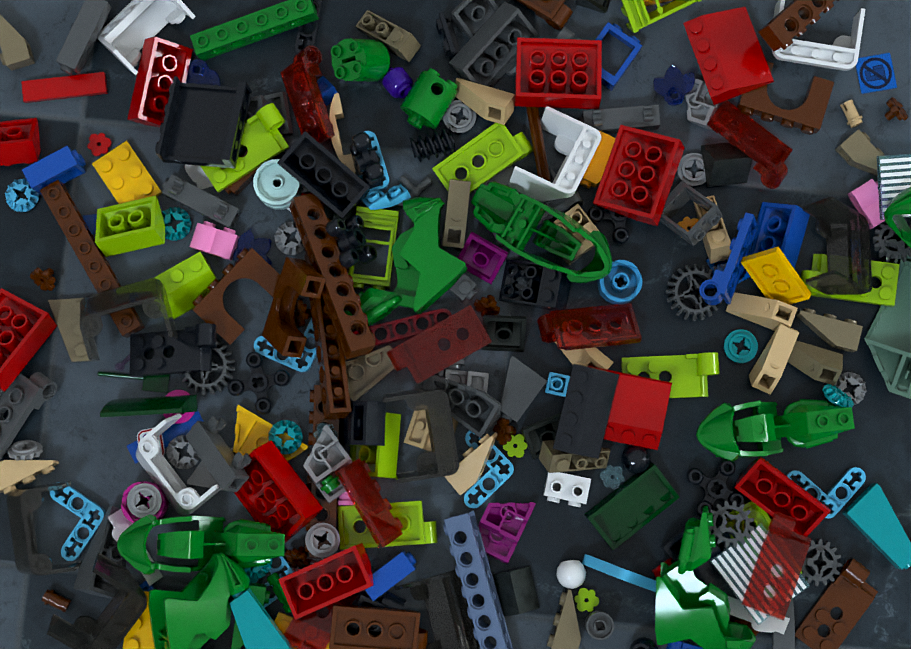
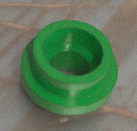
M329 475L322 480L321 491L324 490L328 494L341 484L338 480V475L335 477Z

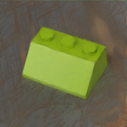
M157 196L97 209L95 243L106 257L165 244V223Z
M198 252L145 282V285L168 322H171L192 310L194 306L192 302L200 294L204 296L209 291L207 286L217 277L204 254Z
M386 413L385 446L350 445L349 457L362 476L396 478L401 414Z

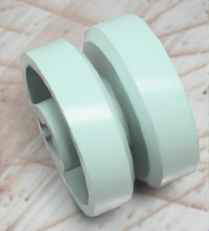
M272 159L264 162L256 170L253 178V187L259 199L267 207L275 210H284L289 208L293 197L301 195L302 184L277 164L280 159ZM275 183H277V184H280V183H281V185H280L279 187H275V186H274Z

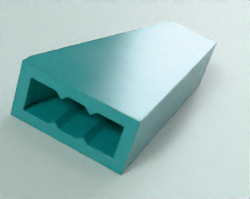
M872 483L842 514L896 569H908L911 566V542L883 490L877 483Z
M249 587L244 591L231 595L233 599L230 601V606L246 649H294Z

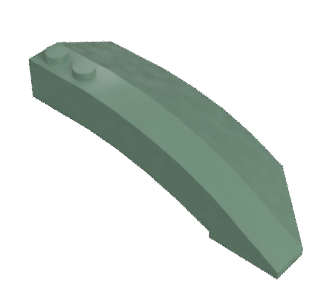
M907 256L906 262H903L901 259L899 263L895 306L881 305L864 339L884 378L888 391L911 399V258Z

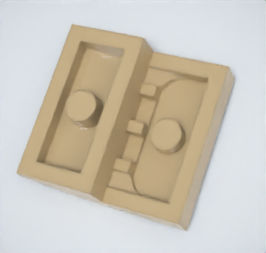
M417 402L404 443L447 457L458 421L442 410Z

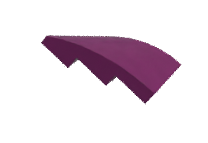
M488 503L478 525L487 555L503 563H509L536 503Z

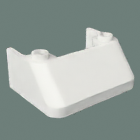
M132 0L100 31L97 39L127 69L136 75L138 71L134 67L140 63V50L143 48L145 39L154 37L168 23H181L185 19V15L192 19L196 16L181 0Z
M778 0L776 3L774 17L784 9L785 0ZM861 8L854 16L851 36H839L834 40L833 45L792 39L793 43L785 50L779 48L776 51L772 50V53L776 59L781 61L849 71L858 62L865 9Z
M546 106L541 119V127L543 130L557 136L554 142L555 149L566 155L553 183L515 166L508 184L509 187L517 189L518 192L540 202L572 197L601 141V134L597 129Z
M179 413L164 419L139 441L136 449V458L154 483L163 490L167 500L176 512L182 516H187L195 512L218 493L221 487L219 484H216L200 497L195 489L184 484L160 452V443L157 438L182 417Z

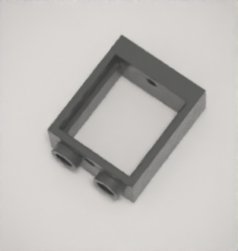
M681 181L668 195L660 222L692 246H695L713 226L719 223L723 215L715 203L684 181ZM691 199L705 209L707 213L687 232L671 219Z

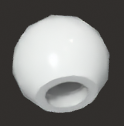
M568 560L560 563L557 567L556 576L563 587L574 589L581 586L585 581L586 570L579 560Z

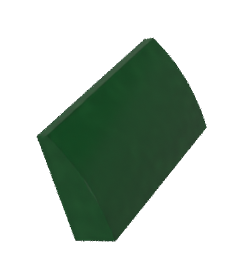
M197 394L114 399L102 408L100 417L197 412Z
M651 462L648 469L640 474H634L584 515L609 547L615 550L680 497L657 466Z

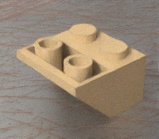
M576 204L565 213L590 233L593 230L599 231L579 204ZM559 219L553 222L573 234L583 243L573 261L563 258L568 266L595 246L580 233L572 232Z

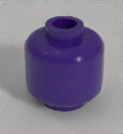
M402 67L389 68L383 77L382 85L392 97L405 98L413 86V79Z

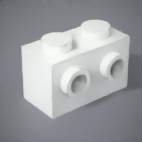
M548 472L543 496H548L547 501L559 503L560 499L568 500V505L581 507V503H587L591 479L561 472Z

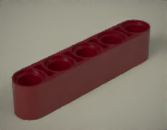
M437 309L370 326L369 330L374 336L379 329L387 331V337L383 340H378L375 336L376 347L447 329L452 324V314L447 309ZM443 313L448 315L449 321L446 324L438 323V315ZM420 319H426L429 323L428 327L424 330L416 326L417 321ZM399 324H405L408 327V331L406 334L400 335L396 332V327ZM358 331L353 332L355 335H359Z

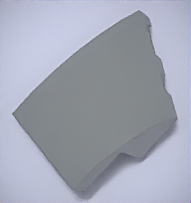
M325 425L303 467L323 497L330 504L362 481L364 477L351 461V458L341 446L337 437L328 425ZM329 475L333 477L338 475V480L341 483L338 487L328 494L324 490L321 491L322 480Z

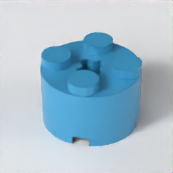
M626 260L614 261L610 273L603 279L598 280L600 295L607 302L614 305L629 303L638 295L642 288V276L638 268ZM621 278L622 283L625 285L618 287L615 281Z

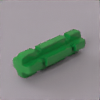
M273 573L267 577V581L270 586H273L272 589L280 603H283L285 612L290 613L291 609L278 580L280 577L278 573Z

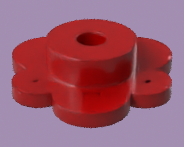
M99 133L98 135L91 134L87 147L94 156L98 157L102 153H108V148L111 146L112 141L104 133Z

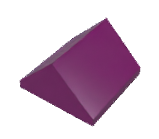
M471 232L458 259L465 262L468 268L467 271L492 284L505 263L508 252Z

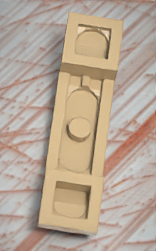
M336 93L332 99L329 113L330 136L338 159L356 174L352 154H343L336 119L344 118L339 93Z

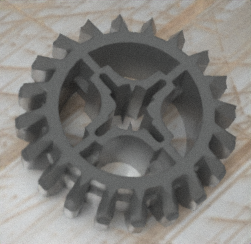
M697 264L693 265L692 271L689 265H686L684 267L685 273L679 268L677 270L679 276L671 275L672 280L675 282L669 281L667 283L672 288L666 290V294L672 295V297L667 299V302L674 301L675 303L670 309L674 310L677 307L679 309L676 312L677 316L684 312V320H687L689 315H691V320L696 321L698 315L702 321L705 319L704 313L710 317L712 316L711 310H718L716 305H707L703 308L700 293L697 295L698 298L695 295H687L693 290L692 288L695 291H699L700 285L693 276L700 277L703 280L712 279L710 275L713 273V270L710 269L705 273L706 266L704 265L700 268V271H698ZM687 278V291L678 294L680 282ZM712 288L707 292L711 291V296H714L717 289ZM680 300H690L696 309L686 307Z
M216 340V348L212 350L219 353L223 360V365L215 364L212 355V366L217 368H212V371H207L206 373L205 371L200 372L202 384L193 378L192 373H180V375L186 374L181 379L183 383L190 381L186 388L191 389L195 385L193 392L197 394L201 389L202 395L205 396L207 389H209L211 395H214L215 387L219 392L223 391L221 384L228 387L229 383L225 381L226 378L231 380L234 378V376L229 374V371H236V368L230 367L229 364H233L236 361L235 359H228L233 354L231 351L224 353L227 349L225 344L219 348L220 341ZM222 371L221 376L215 382L208 384L214 372Z

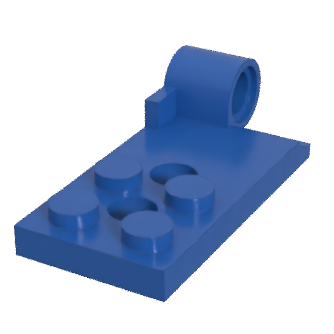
M745 213L744 218H740L737 225L739 232L737 237L731 241V253L724 272L715 269L712 279L705 280L700 285V295L708 305H717L723 299L726 304H731L744 268L741 260L749 255L759 228L753 214ZM709 289H717L714 296L706 295Z

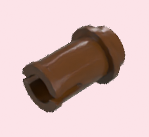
M47 589L41 601L45 602L44 605L47 606L49 604L65 613L71 600L54 593L55 590L53 589L51 591Z

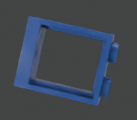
M608 22L595 40L603 41L609 33L633 49L615 76L602 68L601 84L612 91L641 51L642 45L636 37L623 33V29L620 26Z
M65 146L22 169L30 187L42 195L40 190L56 180L65 184L86 173L84 168L86 162L76 149L72 150L70 147Z
M403 550L372 574L374 586L365 589V591L373 601L416 569L414 564L417 561L409 551L406 554Z

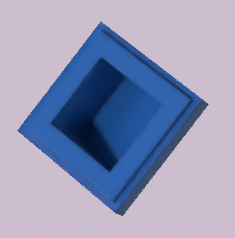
M322 76L316 81L318 83L317 87L309 92L322 107H326L332 102L334 94L338 92Z

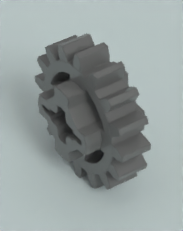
M881 223L880 230L876 229L875 237H873L874 250L879 251L880 258L885 255L886 262H889L890 259H894L896 264L898 259L906 262L907 256L911 258V248L907 247L905 249L907 244L888 224L884 225Z
M724 501V507L717 504L716 508L718 511H710V513H713L714 526H710V530H713L712 534H715V537L718 538L716 544L719 545L721 542H725V548L729 546V543H732L734 548L737 547V542L744 545L745 540L743 538L750 539L751 535L748 531L754 530V527L749 524L754 521V518H748L751 511L744 512V504L737 507L736 501H733L732 505ZM727 510H733L738 512L739 514L732 515L729 514ZM719 515L722 522L721 526L716 528V519ZM726 519H728L730 522L733 520L735 521L736 524L734 525V529H732L731 527L726 528ZM742 521L745 522V529L743 533H741L742 531L739 529L740 523ZM724 533L731 534L734 539L725 538L722 535Z
M817 539L816 544L813 540H809V546L802 543L803 550H796V553L800 556L795 558L802 571L799 578L806 577L805 583L810 584L813 580L814 586H818L819 581H821L822 585H827V579L832 582L835 581L832 575H839L840 572L836 568L842 566L841 563L837 562L841 555L834 553L837 548H829L830 542L826 541L823 544L822 539ZM813 549V553L809 557H805ZM825 551L830 555L831 560H828L825 556ZM814 560H821L822 564L817 566L814 564ZM804 565H807L811 569L812 575H810L806 571ZM827 568H830V570L825 575H823V572Z

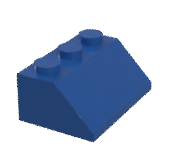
M762 202L757 219L759 228L749 255L779 246L795 269L810 213L797 205Z

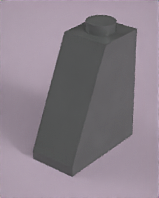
M514 356L509 361L501 400V417L509 419L510 424L512 421L515 423L519 421L547 382V380Z

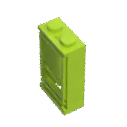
M621 0L623 4L621 11L629 20V23L626 24L627 28L636 33L639 29L701 0H675L662 7L659 0H655L657 8L650 13L647 12L643 0Z
M357 206L356 215L363 219V228L391 231L390 242L366 239V243L389 245L385 277L354 274L355 265L349 267L348 275L350 274L353 278V288L364 289V286H370L385 291V288L390 289L394 262L392 246L397 239L400 214L399 211L370 210L368 207Z

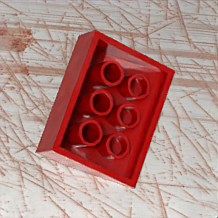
M746 6L702 15L683 23L714 105L774 82Z
M517 37L515 106L599 109L601 102L602 40Z
M620 125L593 204L636 221L658 226L685 149L681 140Z
M2 288L0 289V390L5 392L57 325L49 313Z
M596 368L620 374L604 440L658 450L672 383Z
M269 441L249 454L252 461L244 467L249 478L239 491L234 493L256 522L268 524L271 526L272 532L285 534L286 543L313 520L323 507L272 441Z

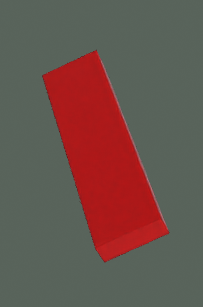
M105 72L21 81L24 103L108 94Z

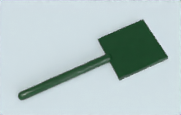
M97 373L98 376L143 380V391L168 393L170 374L133 378L129 374Z

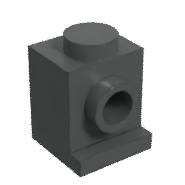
M463 274L452 286L450 293L466 306L480 289L477 288L475 282Z

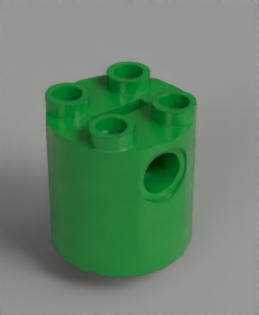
M351 38L344 39L331 48L332 66L334 74L338 79L375 82L382 79L388 72L390 55L382 42Z
M432 68L420 73L400 106L409 116L407 122L417 129H421L423 125L436 129L457 95V84L451 80H443L439 77L440 74ZM431 87L437 90L438 95L432 93Z

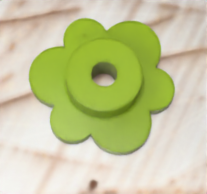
M517 434L515 437L511 435V441L503 445V449L508 451L509 457L515 455L517 458H521L524 455V450L527 449V443L524 442L523 435Z
M581 588L578 591V595L574 597L577 609L581 612L585 610L592 612L594 607L599 604V598L595 596V591L592 589L588 591L586 588Z

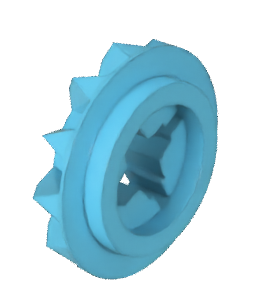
M24 178L14 180V182L8 185L5 192L6 203L11 209L18 212L31 210L39 200V193L33 190L27 179ZM17 190L23 192L25 190L24 194L26 195L28 200L23 198H20L18 200L19 196L15 191Z

